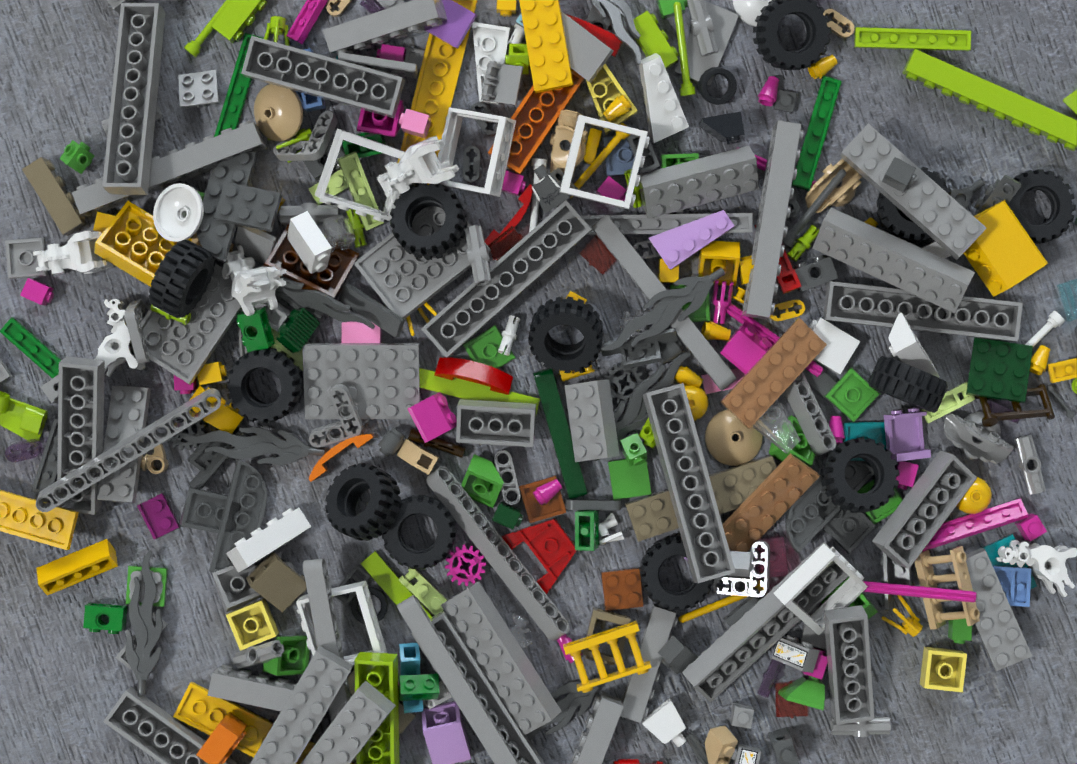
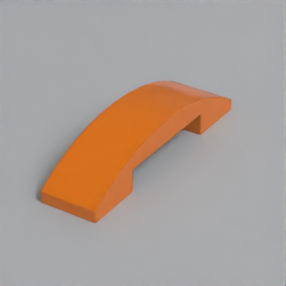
M374 434L358 435L344 440L331 448L314 466L309 476V481H314L328 470L324 464L352 443L357 448H360L374 438Z

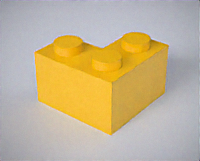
M199 386L190 400L212 388L208 387L206 389ZM208 397L207 401L214 403L217 399L215 397ZM221 397L220 407L202 418V420L221 431L232 434L244 417L238 414V408L234 409L231 404L233 403L228 405L226 404L227 401ZM198 407L191 408L195 413L201 411Z

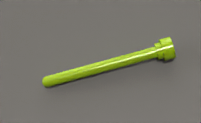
M226 0L198 37L185 45L184 49L195 58L201 52V44L212 32L213 23L231 0Z
M675 2L673 6L683 81L680 88V96L696 94L695 86H693V83H690L682 7L680 2Z

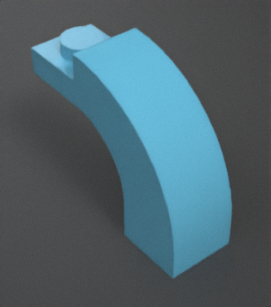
M418 643L399 644L400 675H420ZM423 700L403 701L404 713L423 712Z

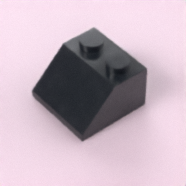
M741 112L702 118L699 122V126L720 142H727V145L738 143L745 135Z

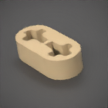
M329 0L326 4L327 12L332 17H339L353 0ZM340 1L338 5L340 10L331 12V5H336Z
M833 9L825 10L823 15L829 16L832 14V19L837 22L830 21L827 23V27H831V32L841 38H848L853 34L854 24L849 19ZM838 24H840L843 27L845 25H848V30L850 32H845V34L842 33V28Z

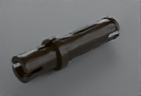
M414 428L411 429L408 437L409 440L424 444V447L430 446L460 458L463 457L466 449L465 446L463 447L438 437L425 443L420 432Z

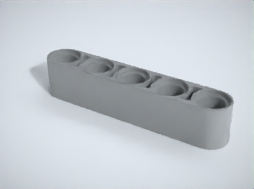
M802 372L784 393L813 453L822 455L836 447V440Z

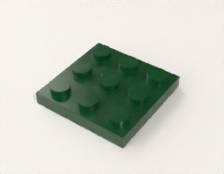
M974 337L966 395L1025 403L1033 346Z

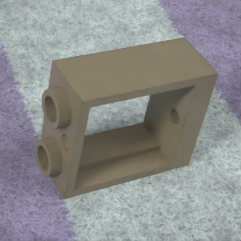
M593 607L586 637L593 634L596 619L624 625L630 623L631 618L630 616ZM625 636L620 637L618 645L621 656L626 641ZM589 648L582 650V655H586V659L595 661ZM600 652L605 664L615 665L616 662L613 655Z

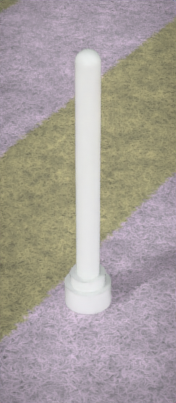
M532 158L531 166L533 170L542 164L545 168L547 167L546 159ZM535 172L533 185L540 180ZM534 191L532 194L529 232L538 224L539 201Z
M1053 311L1048 316V322L1025 345L1034 347L1053 327H1060L1065 322L1064 318L1056 311Z

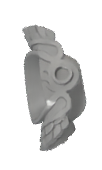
M951 412L946 416L943 427L946 437L956 447L963 449L964 456L970 460L980 458L984 462L998 464L1005 460L1014 449L1013 445L1000 439L1001 429L999 422L991 427L983 426V412L972 413L964 419ZM974 436L982 441L976 442L972 437Z

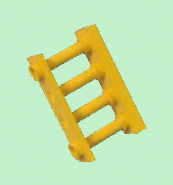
M637 621L563 644L565 654L573 656L581 683L576 684L578 692H589L594 689V686L634 673L641 675L647 673L648 669L652 668L650 661H643L635 635H637L636 632L640 631ZM623 636L628 638L637 664L625 668L617 644L618 638ZM604 642L610 644L618 671L610 674L606 672L598 648L600 647L599 644ZM586 648L592 651L600 676L592 680L588 679L580 655L581 650Z

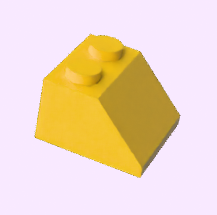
M713 241L702 248L699 252L698 277L711 275L722 268L725 275L717 279L719 280L718 285H722V281H726V286H730V282H734V286H736L740 263V242Z

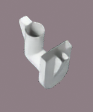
M613 513L604 522L599 523L601 537L608 536L609 532L607 529L618 525ZM620 531L600 540L599 544L604 545L609 542L625 539Z

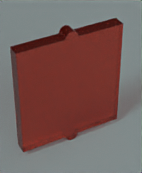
M513 226L488 245L494 260L498 261L522 240L523 236L518 234Z
M597 235L579 253L589 262V266H593L602 275L616 261L615 257Z
M789 681V683H775L776 717L794 718L797 716H808L806 705L788 701L778 694L780 689L791 684L792 681Z

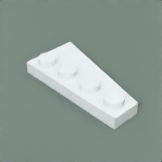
M473 22L472 29L479 102L498 105L499 103L481 101V93L483 92L488 62L495 61L498 64H505L510 28Z

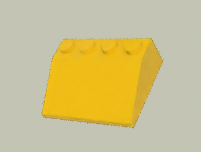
M1005 200L974 216L986 227V230L963 254L993 297L1010 289L1048 264Z
M127 201L95 242L94 253L151 287V282L154 279L156 270L160 266L159 264L177 242L164 239L156 230L153 215Z

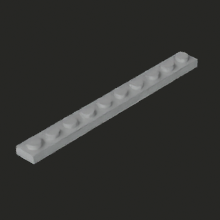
M726 213L735 226L726 233L753 232L752 213ZM665 214L648 219L647 215L607 216L622 234H660L711 214ZM605 215L581 217L591 228ZM592 230L588 235H596V234H595V232Z

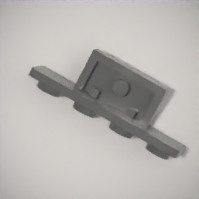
M1004 175L1001 180L997 179L993 185L989 184L984 192L985 196L983 199L979 198L974 206L976 209L975 215L1003 200L1008 204L1020 189L1021 183Z
M666 328L655 336L638 341L634 347L631 346L634 337H629L622 346L614 350H601L602 356L621 353L624 369L661 362L662 357L659 345L677 341L678 338L675 328ZM607 341L602 344V347L610 345L615 341Z
M240 427L233 433V435L246 436L244 432L239 431ZM219 441L201 443L187 459L189 463L200 470L189 483L190 487L202 489L209 477L219 470V466L223 461L230 458L214 451L205 452V448L219 446L233 449L235 447Z
M883 552L881 567L884 569V575H882L881 583L912 586L911 567L907 569L897 565ZM883 594L882 604L885 606V611L894 609V595Z

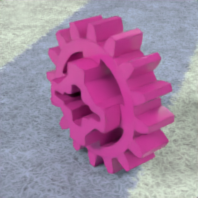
M463 544L462 549L456 546V552L450 551L449 554L452 557H446V561L449 564L445 565V568L450 569L447 572V576H453L452 582L457 579L459 586L462 582H465V585L468 586L469 581L474 584L476 583L475 578L482 579L480 573H485L486 570L482 566H485L486 562L481 561L484 556L478 555L479 549L474 551L473 545L467 549L466 545ZM464 553H470L475 557H467ZM457 556L459 560L458 565L453 567V560ZM463 561H465L466 563H470L468 567L469 571L465 567H461ZM478 563V570L474 574L473 566ZM458 573L466 574V576H467L468 578L460 577V576L457 575V574H458Z

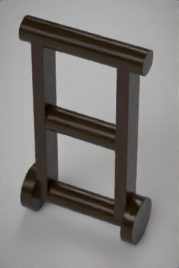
M1044 384L1038 385L1037 388H1028L1026 396L1040 395L1044 407L1042 410L1022 411L1020 403L1011 401L1014 412L992 414L988 399L992 398L974 396L980 400L984 414L982 424L985 427L994 426L1001 420L1047 417V419L1051 420L1055 418Z

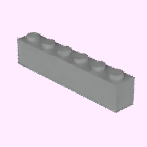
M653 604L639 646L643 661H650L652 668L648 669L647 673L641 675L637 673L630 675L622 699L624 707L620 715L621 717L641 723L642 718L646 719L649 710L646 706L648 700L653 698L655 689H652L654 682H658L661 672L658 671L660 663L663 664L661 662L662 657L658 651L672 637L670 634L671 628H675L678 621L675 611Z

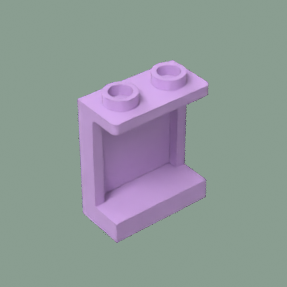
M909 408L908 412L903 413V410H892L891 414L884 415L886 450L889 449L892 452L890 456L892 460L896 459L897 462L931 458V450L924 449L922 416H926L927 411H920V408Z

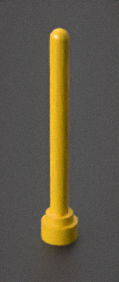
M616 131L614 138L574 183L578 190L622 139L625 140L631 134Z
M760 580L759 584L755 586V589H758L759 593L764 589V587L760 586ZM728 596L681 615L678 620L680 623L687 622L749 596Z

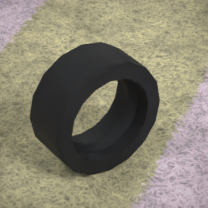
M712 67L701 75L698 88L701 97L707 102L721 105L729 102L734 97L737 90V81L729 70ZM714 75H723L728 81L727 92L721 97L711 96L707 91L708 80Z
M368 587L370 595L376 596L381 603V610L376 615L379 622L384 618L388 610V600L381 590ZM356 594L351 603L352 614L357 621L365 624L363 615L359 611V601Z

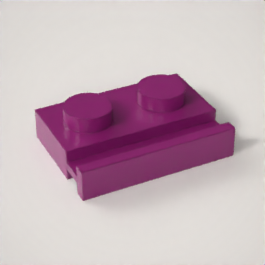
M164 493L137 505L154 540L180 527Z

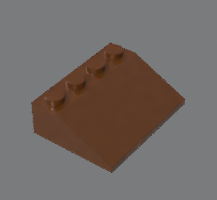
M288 224L267 258L264 267H275L277 270L286 269L283 277L303 283V290H316L337 300L343 285L346 283L354 267V262L359 257V253L325 237L332 247L328 266L321 272L311 274L287 239Z

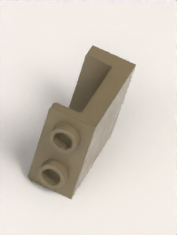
M274 551L246 578L252 589L281 612L289 608L294 600L307 590L305 577L303 575L300 576L285 564Z

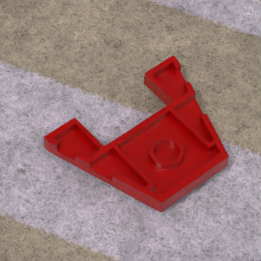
M555 518L501 536L511 550L523 541L531 549L547 570L546 574L536 580L546 594L577 551L575 550V544Z

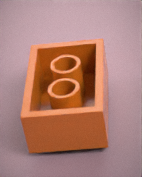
M228 712L196 755L208 764H224L246 735L245 728L248 725Z

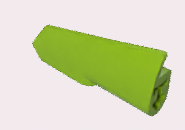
M0 391V425L35 445L38 444L48 417V410L10 398L9 394Z

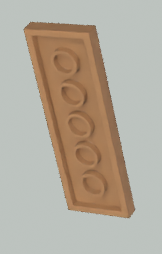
M798 318L722 399L721 403L747 429H750L827 344Z
M790 453L722 524L729 550L747 552L820 477L819 474Z

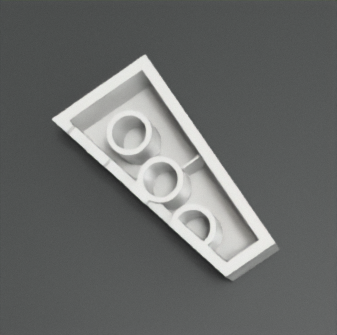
M655 53L642 59L639 69L644 92L646 118L650 140L655 143L688 128L689 125L661 56Z
M292 508L282 513L283 518L277 520L275 517L267 522L268 527L264 530L259 527L250 533L252 537L248 540L243 537L234 543L236 547L226 554L238 573L311 527L300 508L294 511Z

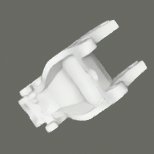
M437 136L430 137L410 146L398 164L397 162L386 164L387 172L377 177L386 197L391 196L395 191H398L399 194L410 189L409 185L412 183L438 184L455 176L454 173L459 170L457 164L451 166L449 160L440 163L434 152L440 150L441 146L446 144L445 140H438Z
M99 231L76 233L67 241L68 243L65 246L60 247L59 244L47 245L48 250L33 252V256L37 255L39 266L36 268V272L51 270L54 275L64 274L65 271L63 269H72L84 274H92L113 268L114 265L108 261L106 262V260H103L102 257L94 253L95 242L101 235Z
M241 245L236 246L238 250L228 253L222 269L223 279H229L228 275L232 279V297L238 300L246 316L254 314L253 306L258 303H267L270 310L277 309L278 302L275 290L279 286L286 285V281L283 278L280 279V276L286 273V269L277 270L275 267L253 269L255 267L254 259L252 257L245 258L243 247Z
M105 299L104 304L110 308L107 312V315H109L107 324L113 326L111 330L113 334L105 337L98 348V355L95 359L105 360V371L108 368L106 375L109 377L119 365L126 361L130 368L145 369L146 364L137 363L134 350L129 346L131 339L125 320V310H123L125 303L117 299H112L111 301Z
M1012 540L1009 547L1001 546L998 549L999 557H996L997 561L1010 563L1011 565L1017 563L1020 568L1026 563L1036 578L1041 579L1045 583L1046 588L1051 594L1056 592L1053 588V583L1062 597L1068 595L1064 590V584L1072 589L1075 587L1068 577L1065 562L1067 558L1077 556V548H1067L1064 545L1053 548L1048 545H1039L1037 543L1029 545L1024 541L1020 543L1018 540Z

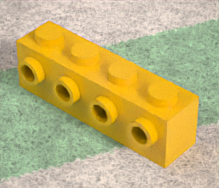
M105 539L37 567L38 585L48 596L118 567L116 550L109 540Z

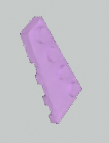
M722 210L649 237V240L671 270L735 226L726 212Z

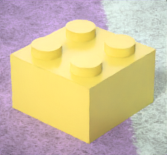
M265 598L226 614L240 651L276 637L279 634Z
M924 646L920 685L926 689L963 692L967 654L961 650Z

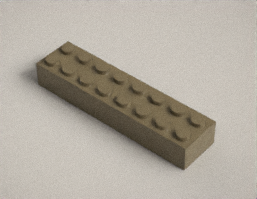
M771 455L709 475L719 514L739 508L776 469ZM668 489L625 503L638 542L679 528Z

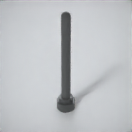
M841 169L792 230H788L786 238L782 240L790 247L794 246L797 242L798 233L845 177L846 171L844 169Z

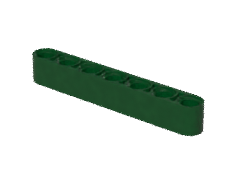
M552 368L533 372L569 499L587 495L579 462H575L572 437Z

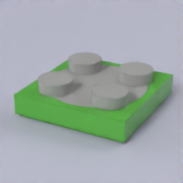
M128 566L126 604L130 605L135 588L134 577L136 576L141 583L139 604L142 605L145 583L142 566ZM149 567L157 587L153 606L164 607L168 568Z

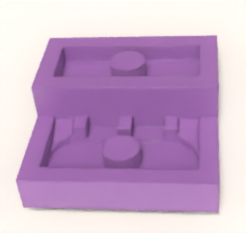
M442 0L448 20L442 21L443 25L438 27H424V31L458 49L477 15L452 0Z

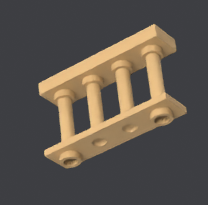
M963 546L950 550V555L931 557L929 550L921 552L914 561L920 586L938 588L937 583L957 581L959 590L973 591L966 563L967 557ZM953 562L955 573L934 574L932 564ZM923 598L930 630L938 629L945 625V620L966 619L967 626H972L980 621V612L976 602L962 601L964 611L944 613L941 602L953 600Z

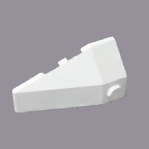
M901 312L898 314L888 337L891 343L889 349L894 357L898 356L901 362L939 378L940 376L934 364Z

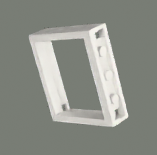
M449 107L442 134V139L445 140L446 144L441 146L438 153L440 163L449 160L451 166H453L463 117L498 123L484 188L453 182L450 179L442 181L438 185L500 197L516 120Z
M578 115L559 193L629 209L630 205H634L636 197L633 194L634 186L638 187L640 175L637 174L639 167L642 168L645 156H642L643 149H647L650 137H647L648 132ZM585 123L640 137L624 201L569 188Z
M337 128L315 196L320 198L319 202L330 205L331 202L336 203L340 209L348 211L351 208L356 210L355 213L366 217L367 214H370L377 221L384 222V219L390 221L392 219L390 215L391 209H395L393 203L400 196L398 191L387 197L383 210H378L326 193V189L343 140L399 158L400 161L406 151Z
M823 544L774 592V595L816 634L820 635L825 630L824 611L848 607L868 586L862 581L864 577L833 546L829 549ZM834 561L850 578L810 616L793 600Z
M366 580L331 588L332 597L356 591L373 650L366 652L387 653ZM308 594L300 596L296 601L297 613L301 615V627L306 632L308 638L307 647L314 656L318 646ZM359 653L344 656V660L354 665V660Z

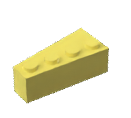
M606 64L603 65L591 83L585 79L600 120L609 122L603 115V112L617 96L620 97L622 94L629 100L632 107L629 109V112L612 120L611 123L620 125L621 122L624 123L637 114L638 110ZM603 128L605 135L612 131L611 129Z

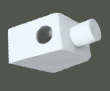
M670 698L650 712L646 719H642V724L662 743L667 744L672 740L677 747H680L686 742V739L681 734L686 728Z

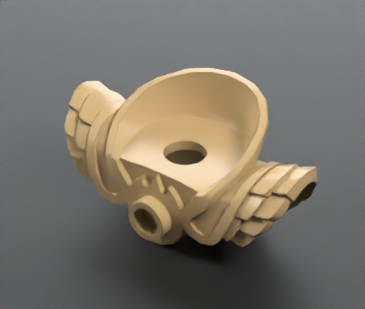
M561 110L555 134L552 133L550 138V145H553L550 173L557 168L564 173L569 150H563L560 143L562 140H568L571 144L577 117L583 114L571 110ZM585 126L574 171L577 165L584 159L586 153L585 142L588 132L585 131Z
M843 159L834 166L832 164L828 165L822 171L824 175L807 192L805 201L809 208L831 182L832 178L841 169L846 171L841 187L835 188L815 213L822 212L830 205L840 207L848 204L855 196L857 187L862 183L860 181L862 176Z

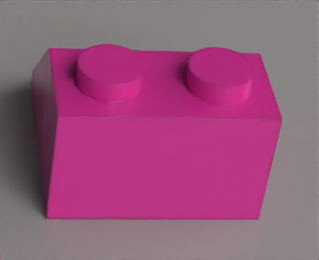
M399 101L395 118L361 109L357 131L395 137L401 128L399 119L401 113H404L403 101Z
M744 322L730 337L720 353L746 375L773 345L767 338L760 335L753 326Z
M441 392L407 408L425 443L457 427L456 416L450 411L447 399Z

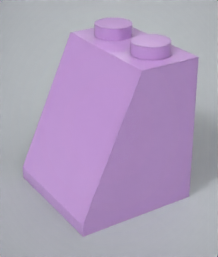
M456 702L437 705L431 709L424 708L422 712L423 734L432 764H454L470 760V746L462 712Z

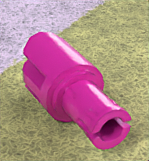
M716 280L712 303L715 305L713 322L718 323L720 315V324H725L726 309L731 305L734 282H730L728 300L724 299L726 281H722L719 299L717 298L719 280Z

